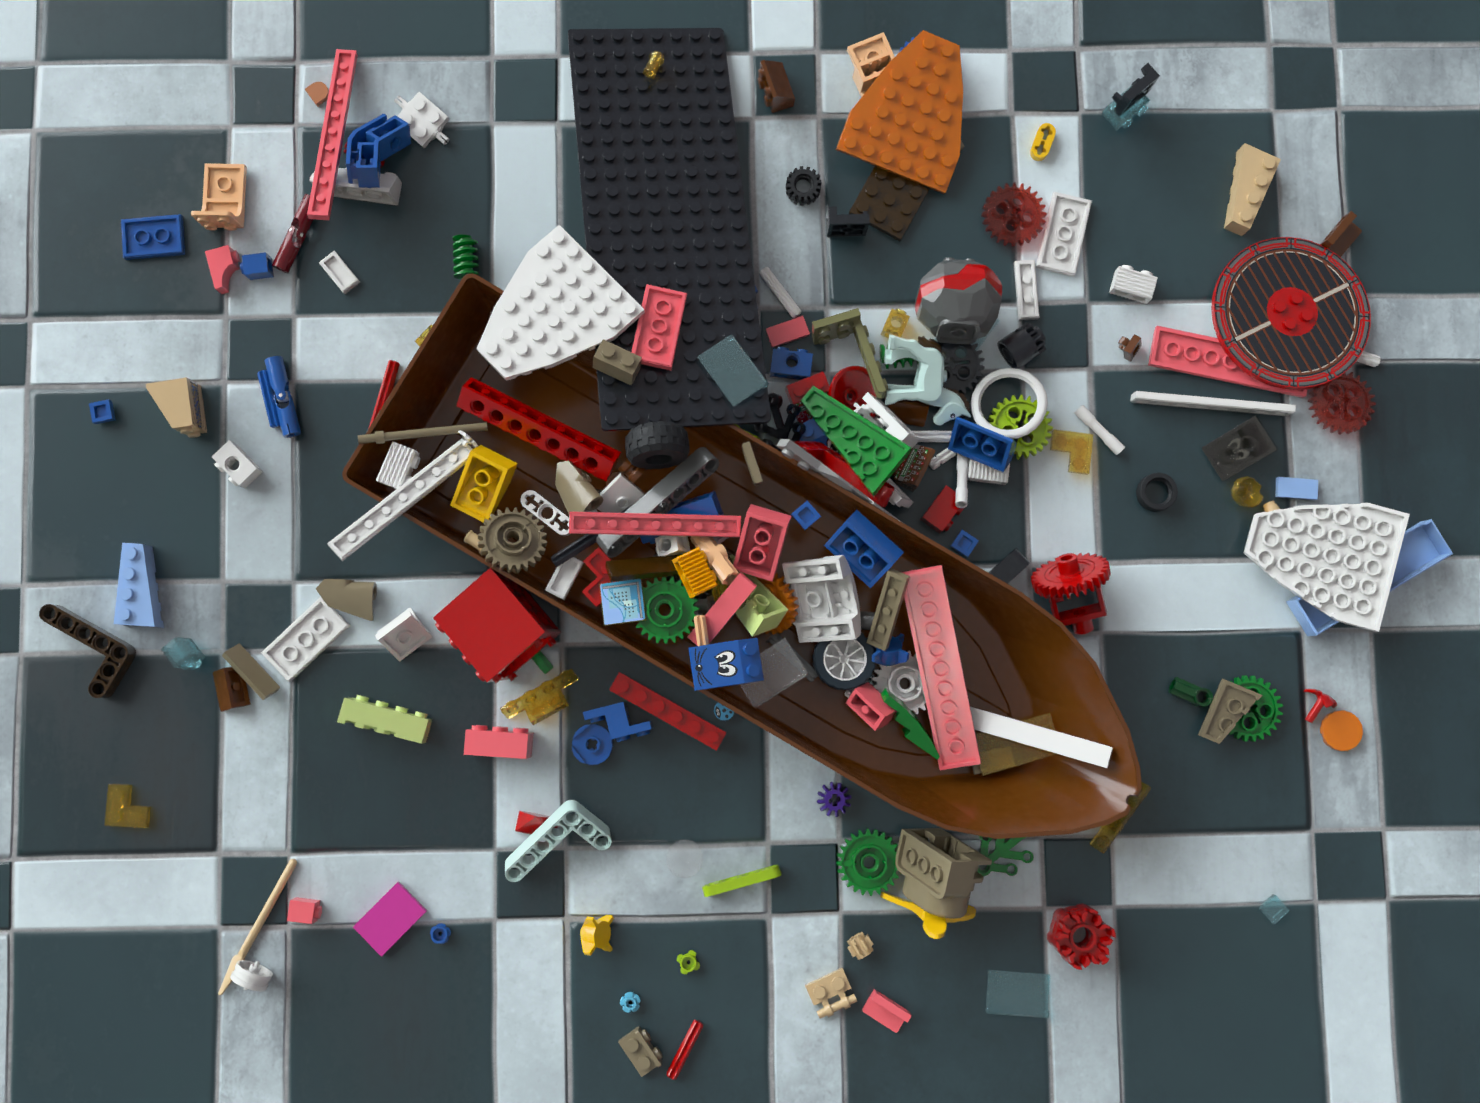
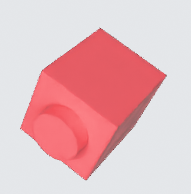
M299 897L291 899L287 921L306 924L315 923L322 914L321 900Z

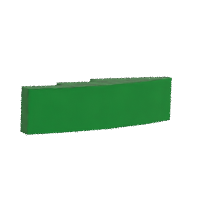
M885 688L881 693V697L887 705L897 711L893 717L904 726L902 730L905 737L938 760L940 756L929 734L918 718L899 698Z

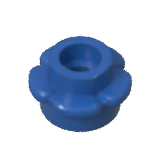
M443 923L433 926L430 931L431 939L436 944L446 943L451 935L450 928L446 927Z

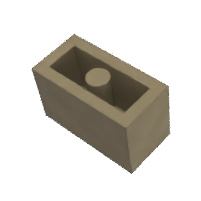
M603 339L593 357V368L632 385L641 368L642 357Z

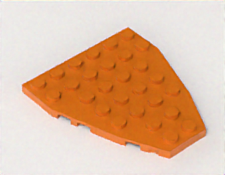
M925 30L919 33L886 65L849 112L836 150L945 194L960 156L963 106L960 45Z

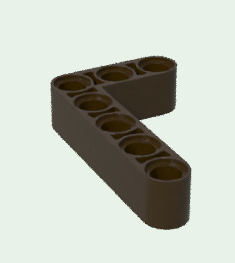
M54 604L42 606L39 611L41 620L106 656L90 682L88 692L94 698L111 697L136 656L135 648L63 606ZM54 609L55 616L51 618V611ZM70 619H72L73 625L71 628L68 627V622ZM87 629L90 630V636L88 638L85 635ZM105 638L108 640V645L106 648H104L103 641ZM124 648L125 651H126V654H125V656L122 658L121 655H120V652H121V650ZM112 666L115 668V673L113 676L110 674V668ZM101 684H103L104 686V692L102 694L99 691V687Z

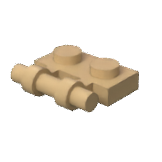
M843 968L805 985L813 1005L815 1006L822 1002L824 1008L817 1011L820 1019L825 1016L830 1017L834 1015V1012L842 1008H850L851 1004L857 1002L854 994L846 997L844 993L851 989V986ZM839 995L841 1000L830 1005L828 999Z

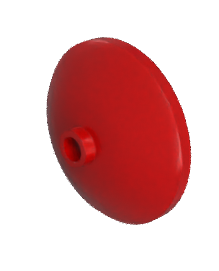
M848 366L840 370L834 376L829 388V396L853 411L856 409L853 406L855 402L860 407L863 404H867L862 399L867 392L876 397L866 368L861 366ZM875 413L870 414L872 418H874L876 415Z

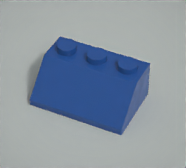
M956 417L948 450L1004 472L1013 458L1017 443L1004 435Z
M858 510L843 523L824 545L835 556L844 555L851 571L870 588L904 553Z

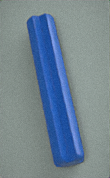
M267 370L259 371L257 375L270 427H281L274 400L275 393L270 385Z

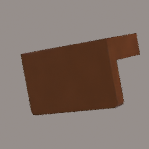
M1350 211L1342 217L1320 245L1341 257L1362 232L1359 227L1352 223L1357 215Z
M900 400L888 405V408L904 424L925 426L929 410L928 404L918 400Z
M226 667L213 672L221 712L251 705L246 681L233 667Z

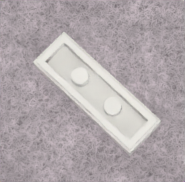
M1035 260L1015 261L1014 273L1018 320L1039 319Z

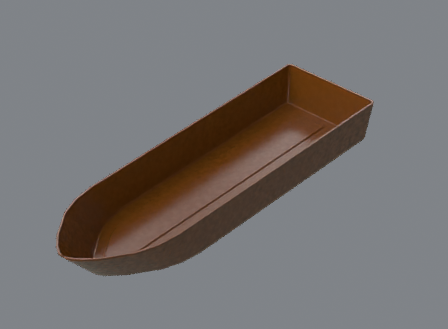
M472 273L462 278L366 434H375V431H384L386 433L484 423L485 421L481 418L467 413L456 406L462 386L471 377L620 451L621 454L614 472H619L617 469L627 459L625 437L631 430L605 432L601 428L597 371L593 368L595 349L591 351L588 349L578 353L577 357L552 368L537 369L532 371L531 374L519 375L514 379L506 381L477 350L492 311L504 290ZM488 422V431L466 433L478 446L482 445L518 463L512 480L494 512L495 516H497L498 509L505 513L506 507H508L510 512H513L514 508L517 507L518 513L525 509L526 516L531 514L521 504V496L525 491L533 490L569 517L555 486L557 463L564 460ZM736 425L684 428L689 438L690 452L687 458L698 448L706 447L719 460V467L682 501L715 491L724 513L723 515L741 516V532L746 513L751 504L792 516L791 514L808 500L821 517L805 531L791 517L777 568V578L785 576L782 566L785 562L835 556L824 545L843 523L858 510L904 552L893 564L892 569L905 572L942 565L970 707L1113 747L1108 768H1104L975 730L979 752L1010 745L1015 766L979 774L973 773L972 766L940 770L938 760L908 740L902 730L904 726L897 722L894 717L888 725L874 731L846 704L848 697L845 696L846 690L831 688L823 683L819 677L810 682L770 642H766L772 635V632L768 634L764 632L752 637L736 614L724 625L710 644L757 638L764 680L698 691L894 807L946 830L994 839L1065 835L1108 825L1129 814L1131 806L1128 804V799L1131 796H1139L1142 790L1140 765L1130 730L1096 662L1062 622L1021 591L811 469L806 471L800 468L796 460L785 457L777 449ZM459 433L385 441L383 444H376V442L359 444L343 469V479L348 484L381 502L396 490L376 481L392 441L420 453V463L416 469L413 468L411 477H413L462 439V435ZM749 441L763 480V484L758 486L753 484L742 451V444ZM464 465L404 512L402 516L492 568L493 561L485 562L487 555H481L479 550L464 542L470 530L477 535L481 533L480 526H484V523L450 506L465 467ZM677 466L663 469H647L634 484L647 493ZM586 472L592 479L590 484L600 494L607 487L606 481ZM534 495L532 497L527 496L526 500L528 503L526 505L533 504L537 507L534 512H537L540 505L544 504V502L541 501V504H538L534 500ZM550 507L544 508L541 513L542 517L550 519L553 516V509ZM533 514L532 520L538 519V518ZM558 514L556 520L551 525H554V522H556L561 527L560 531L563 529L568 530V521L565 523L561 522L558 519L561 515ZM539 519L538 526L544 525L543 532L547 533L546 539H544L547 541V545L544 547L545 553L541 555V561L535 560V567L528 565V571L522 568L518 574L512 571L508 574L507 568L500 572L499 565L492 568L694 688L688 648L696 647L697 645L687 638L689 634L683 632V640L677 636L676 643L672 639H668V643L665 644L663 639L656 643V637L648 640V633L642 636L643 628L636 629L639 621L605 625L602 603L596 607L582 592L597 578L585 563L565 600L545 591L557 568L551 561V556L586 534L561 536ZM688 536L690 549L693 550L696 547L691 541V536ZM639 537L621 554L614 558H608L613 561L652 557L656 553V543L650 544L648 542L643 544ZM729 537L721 543L729 555L733 554L736 556L740 537ZM515 538L507 539L511 543L517 542ZM597 542L574 556V558L583 562L599 547ZM852 572L856 584L860 611L876 612L887 572L871 588ZM656 577L659 581H662V577ZM654 578L641 579V586L647 588L646 581L648 580L653 584ZM903 598L892 636L897 637L901 633L904 634L902 650L906 652L911 651V656L913 657L916 652L905 598ZM663 604L659 608V613L662 616H667L671 612V607L668 604ZM793 623L787 630L778 633L813 667L812 654L818 642L799 643L796 626ZM688 627L690 633L695 627ZM861 629V633L868 638L870 630ZM875 663L874 670H880L879 665ZM874 670L871 677L866 681V683L869 682L872 686L876 685V682L872 680V678L877 677ZM904 677L900 680L899 684L902 689H907L910 682ZM925 703L926 710L918 708V714L914 713V715L926 729L934 744L927 705Z

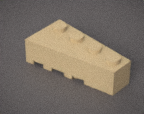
M1246 143L1236 152V165L1233 170L1234 177L1230 188L1231 195L1224 229L1243 236L1250 230L1281 160Z

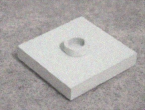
M619 473L600 493L603 497V503L597 509L601 512L620 513L635 504L646 493L634 483L632 484L623 474Z

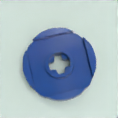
M588 724L575 732L572 741V751L580 762L588 765H597L604 762L610 756L613 742L606 728L598 724ZM589 739L592 741L597 740L596 750L587 748Z

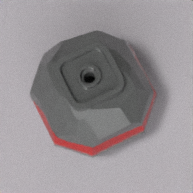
M951 257L945 258L920 281L915 300L917 320L940 343L972 344L977 339L985 337L998 318L1002 299V284L993 270L986 265L976 262L974 259L955 260Z

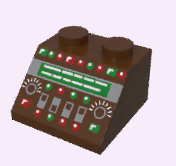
M916 444L911 449L910 454L892 474L894 476L892 481L913 492L919 486L936 450Z

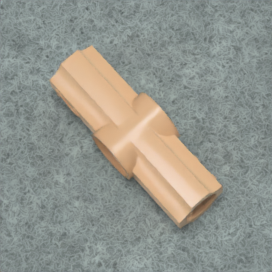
M691 536V541L695 547H699L700 551L705 552L708 562H706L708 567L714 571L722 584L730 585L739 573L728 559L725 547L721 543L717 544L713 537Z

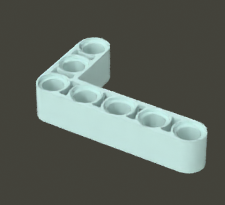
M568 800L505 860V877L510 882L520 881L572 830L596 849L606 850L612 843L610 828L579 802Z

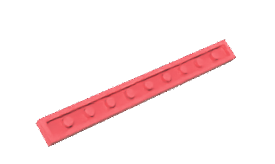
M336 49L307 212L309 219L330 220L358 57L356 50Z

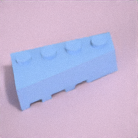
M122 543L114 624L164 628L160 613L162 611L161 603H159L157 593L159 589L155 578L156 568L152 546Z

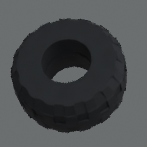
M659 421L640 424L632 428L625 437L626 456L628 461L637 468L651 470L677 466L686 460L690 452L687 431L681 425L674 422Z

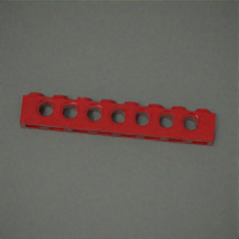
M472 377L462 386L456 406L465 412L471 413L483 421L491 423L503 431L509 432L521 440L527 441L539 449L555 455L561 460L571 461L574 466L594 475L598 479L607 481L614 472L621 454L620 451Z

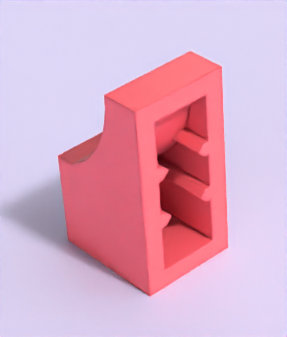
M229 245L205 251L214 288L221 294L229 292V280L232 274L240 269L238 262H240L238 252L234 251Z

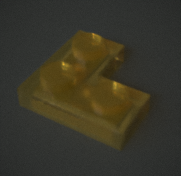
M1052 430L1050 450L1070 453L1068 472L1085 475L1090 473L1093 434Z
M108 784L105 826L149 827L151 806L130 805L132 785Z

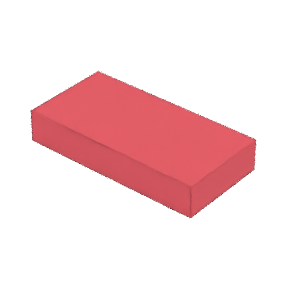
M803 316L766 328L772 349L810 335Z

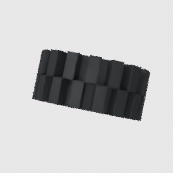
M800 166L799 170L795 168L793 173L790 172L786 180V194L789 195L790 201L794 200L796 205L799 202L800 206H804V203L810 205L811 201L814 203L821 191L822 182L820 175H816V170L813 169L811 171L810 167L803 169V166ZM802 179L807 180L811 184V189L808 192L802 193L797 190L796 183Z

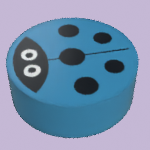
M719 702L714 707L715 716L720 720H729L734 715V711Z

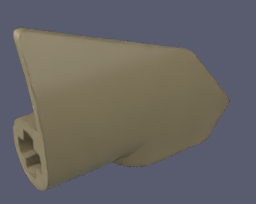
M563 461L557 463L555 486L568 514L569 511L585 512L586 510L592 511L597 509L603 503V497L590 484L592 481L590 476L583 470L576 468L571 461Z
M324 579L317 586V592L328 607L369 621L374 620L373 600L377 596L376 582Z

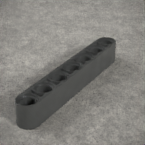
M706 447L698 448L624 513L667 514L718 469L719 460ZM599 534L596 542L608 557L614 558L641 535Z

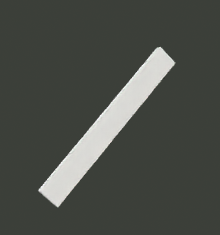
M1143 391L1134 392L1131 394L1130 399L1132 403L1289 416L1296 411V405Z
M463 438L328 542V546L342 561L463 467L472 448L469 445L464 447L462 444L465 440Z
M970 707L974 729L1104 768L1109 766L1113 747Z

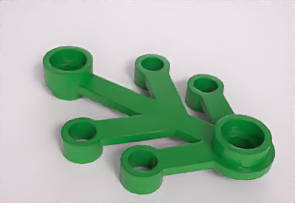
M979 836L981 840L980 853L992 860L991 865H986L984 869L978 867V872L983 876L989 875L991 871L1006 873L1009 876L1016 875L1018 868L1015 864L1007 863L1002 865L994 862L999 858H1008L1031 863L1034 859L1032 852L1028 850L1022 852L1010 850L1026 837L1010 838L1005 843V839H996L995 851L988 855L989 842L992 838L983 840L982 836ZM1029 853L1030 859L1024 860V854ZM1009 866L1014 867L1012 873H1009L1007 870Z

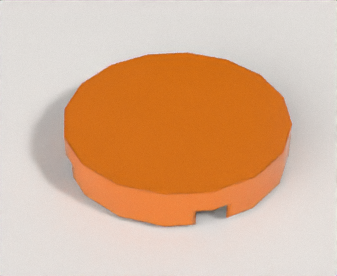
M1340 710L1331 712L1324 717L1320 726V734H1322L1324 743L1331 749L1348 751L1359 744L1362 739L1363 729L1358 717L1351 712Z

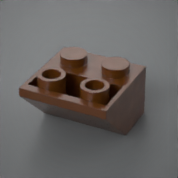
M769 60L760 61V69H758L759 78H757L760 90L764 89L766 107H770L772 113L793 107L795 97L783 63Z

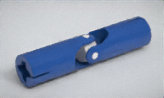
M269 357L264 361L270 385L275 391L274 400L283 437L291 438L301 434L292 394L289 391V381L283 357ZM289 402L287 407L280 408L279 403Z

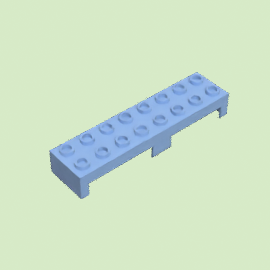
M1432 519L1421 521L1405 531L1390 591L1453 554ZM1297 595L1286 601L1307 636H1317L1338 623V621L1333 620Z

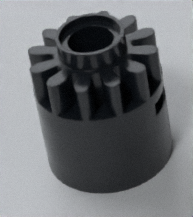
M1027 322L998 341L997 346L1007 364L1011 368L1019 369L1046 350L1044 346L1046 339L1043 332L1037 326L1033 327L1032 324L1029 325Z

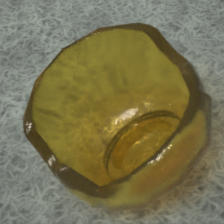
M1244 476L1237 479L1231 489L1233 500L1236 504L1243 507H1256L1264 498L1260 494L1262 486L1252 477Z

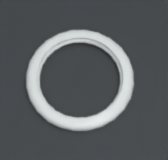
M1005 368L991 372L982 378L972 393L970 405L972 416L977 425L1008 438L1016 439L1028 435L1040 425L1046 414L1048 401L1044 386L1035 376L1021 369ZM1007 377L1018 378L1028 383L1035 391L1038 403L1033 418L1024 426L1012 430L999 429L991 425L984 418L980 404L986 388L994 381Z

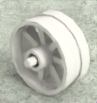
M239 960L230 978L234 983L244 987V990L249 989L262 992L267 989L268 982L271 980L273 973L268 968L260 965L258 961Z

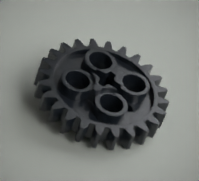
M932 339L941 346L942 352L946 356L944 365H948L950 360L954 364L963 361L970 362L969 364H958L954 369L951 366L944 367V370H947L949 379L943 382V388L958 390V392L961 391L964 395L966 394V388L972 391L973 386L971 383L976 385L979 383L976 377L982 378L983 374L978 371L985 368V366L980 365L985 360V358H979L982 350H975L978 343L974 345L940 343ZM962 349L965 351L966 356L958 358L955 351ZM961 368L966 369L969 376L966 378L960 377L958 370Z

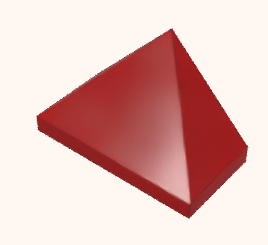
M519 811L515 831L532 834L550 816Z

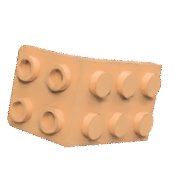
M205 163L201 211H191V216L205 229L217 230V228H224L235 231L237 228H244L247 174L245 164Z

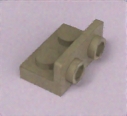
M638 1026L622 1037L618 1043L640 1076L643 1077L655 1067L659 1068L662 1065L663 1060L661 1058H663V1055L657 1046L654 1048L651 1044V1037L647 1030H642Z

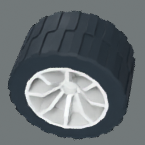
M863 633L857 639L820 641L815 645L814 653L812 654V664L823 683L838 690H849L863 685L871 677L876 666L872 662V654L875 653L874 646L866 643L868 638Z

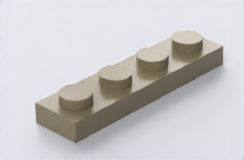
M892 568L887 571L866 643L883 651L888 649L910 576Z

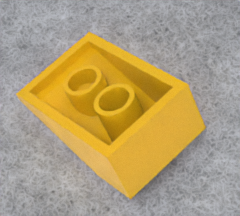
M482 445L470 450L450 506L483 523L484 519L490 520V514H494L512 480L518 463Z

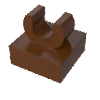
M1135 334L1131 340L1122 336L1118 342L1120 344L1118 348L1124 352V359L1130 362L1142 346L1141 337Z

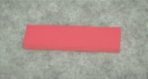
M741 572L705 615L709 644L757 587L756 584ZM694 628L687 638L697 645Z

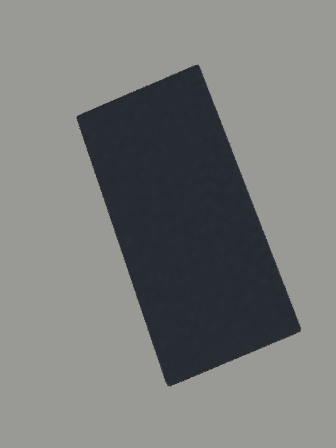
M723 29L568 30L586 252L641 306L646 284L687 293L671 371L641 364L633 384L629 385L596 370L602 430L605 432L627 431L640 424L659 421L674 422L683 428L769 423L771 413ZM639 318L610 343L632 352ZM599 345L595 346V353H596V351H597Z

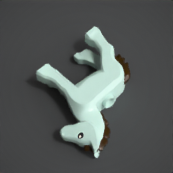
M889 335L888 349H885V364H893L901 358H912L919 363L914 385L887 384L888 390H886L885 405H891L900 400H918L928 405L938 406L940 409L933 417V422L936 425H943L950 420L956 419V417L971 418L969 413L970 405L966 401L965 395L959 393L958 390L943 388V382L947 380V370H944L941 346L931 338L927 340L925 336H918L917 342L915 339H904L896 335Z

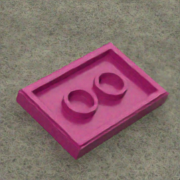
M397 882L353 928L382 957L427 910L400 882Z

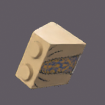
M187 377L146 384L147 390L172 429L190 438L199 437L200 433H207L202 390L199 384Z

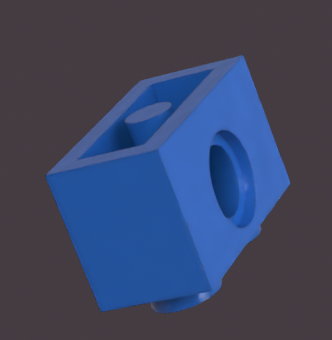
M786 347L773 349L770 377L795 380L810 377L813 353H809L805 349H798L797 352L789 351V348ZM793 359L797 362V365L789 367L786 361Z

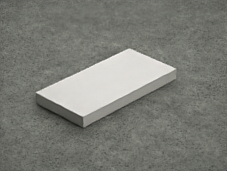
M1053 192L1036 268L1072 277L1075 276L1092 200Z
M320 597L261 653L288 682H291L350 625L334 608L328 607L322 597Z

